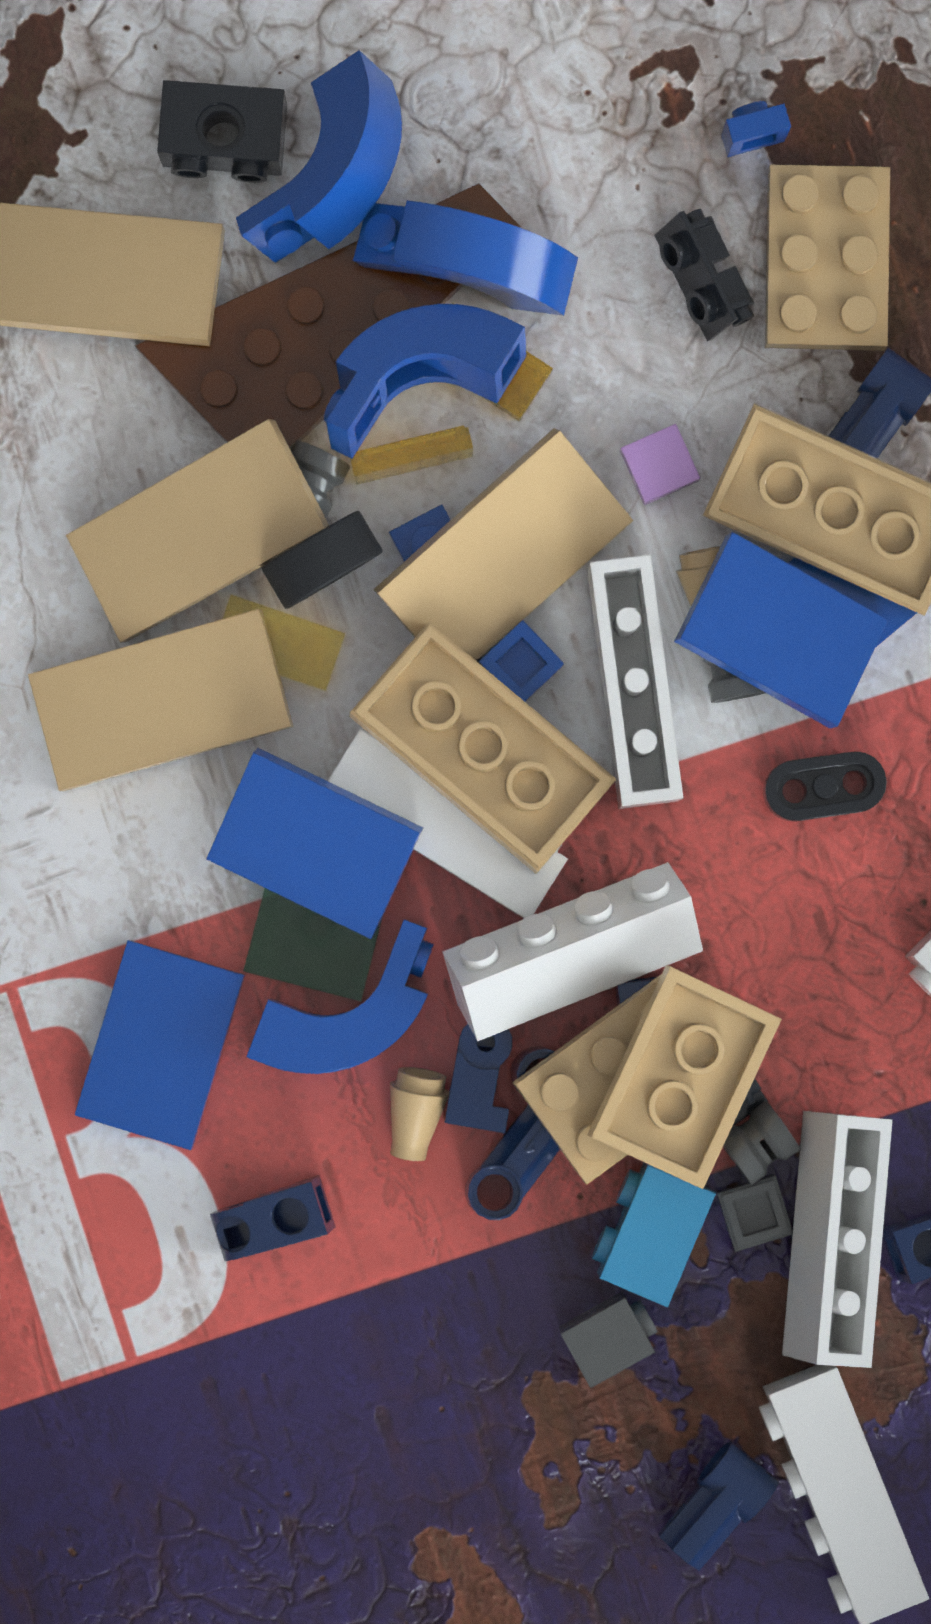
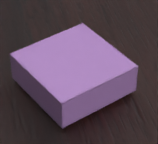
M676 424L620 449V453L644 505L700 480V476Z

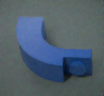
M360 50L311 82L320 111L321 129L317 145L307 164L286 185L236 217L241 236L275 263L293 253L313 238H316L329 250L341 242L364 220L375 206L395 167L402 137V117L399 100L392 80Z
M407 200L405 206L375 204L362 222L353 261L364 268L418 274L459 283L484 292L511 309L564 316L578 257L553 241L520 227L459 209Z
M434 304L395 313L367 328L345 348L336 360L340 389L331 397L324 414L331 449L353 459L387 404L401 392L420 384L433 382L454 384L497 404L527 356L525 326L489 310L474 306Z
M403 920L377 988L364 1003L350 1011L335 1015H319L303 1011L272 998L268 999L246 1057L284 1071L321 1074L349 1069L378 1056L405 1033L417 1017L427 998L428 993L406 985L410 974L419 978L422 977L434 946L433 943L423 940L427 928Z

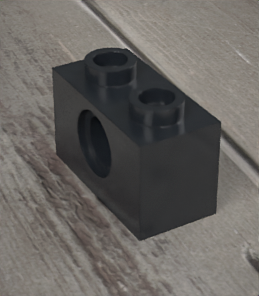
M163 80L157 148L162 166L171 167L172 174L185 178H204L207 176L208 170L231 172V178L249 183L266 182L268 175L282 176L287 116L284 89ZM230 123L239 132L236 139L229 145L215 146L206 140L209 130L216 124Z

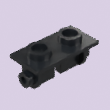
M702 209L694 210L688 214L685 211H681L654 236L659 244L660 255L665 266L673 272L686 298L689 315L700 326L708 342L731 324L733 327H737L755 317L750 308L755 302L750 296L736 266L717 273L713 264L725 260L730 254L714 224L712 216L705 217Z

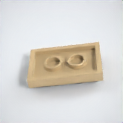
M769 166L767 184L765 348L885 351L888 346L890 167Z
M666 965L587 1135L683 1181L704 1189L782 1019Z
M661 975L513 1082L585 1184H589L627 1156V1154L601 1143L587 1134Z

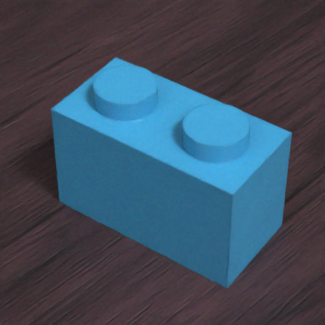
M643 1162L640 1172L629 1169L616 1199V1203L625 1206L615 1229L607 1225L604 1227L592 1255L593 1260L600 1262L597 1270L599 1278L668 1308L716 1193L705 1186L704 1189L696 1187Z

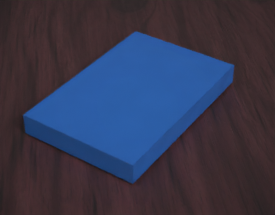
M731 532L725 536L674 642L832 729L838 727L888 620L736 533Z
M257 748L249 760L206 860L371 939L379 926L424 827Z
M127 940L75 1116L192 1150L245 975Z

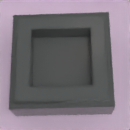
M774 1174L762 1177L752 1185L746 1182L716 1192L735 1252L793 1234Z

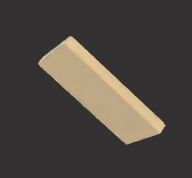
M0 203V326L210 346L225 236L224 226L220 223Z
M754 403L703 516L925 616L931 604V482Z
M268 419L70 532L66 537L121 643L132 640L266 565L297 544L328 527L329 524L276 421Z
M553 428L373 590L414 638L428 622H431L477 661L634 520L562 432Z
M260 609L28 674L58 790L63 792L294 727L263 611Z
M431 622L425 625L349 713L351 719L535 874L540 871L616 781L615 777Z

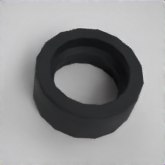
M355 511L264 565L262 571L283 607L289 609L374 559L383 550L360 511Z

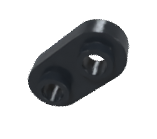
M848 752L791 760L778 765L767 776L763 795L767 807L775 816L785 821L797 822L867 811L877 805L882 799L887 781L882 765L874 757L863 752ZM848 772H856L863 779V789L857 795L848 793L843 787V778ZM789 780L798 781L804 788V796L798 803H791L783 796V786Z

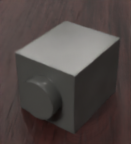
M622 1291L559 1326L560 1334L590 1388L655 1353L648 1337L658 1332L641 1300L629 1305Z

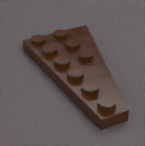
M479 183L435 204L479 214L521 228ZM356 241L216 307L210 346L146 340L135 345V347L226 443L262 422L273 419L276 421L290 450H292L296 441H302L324 420L325 410L331 397L340 389L336 360L357 336L375 323L395 313L424 305L445 304L464 285L430 276L364 268L353 261L358 242Z

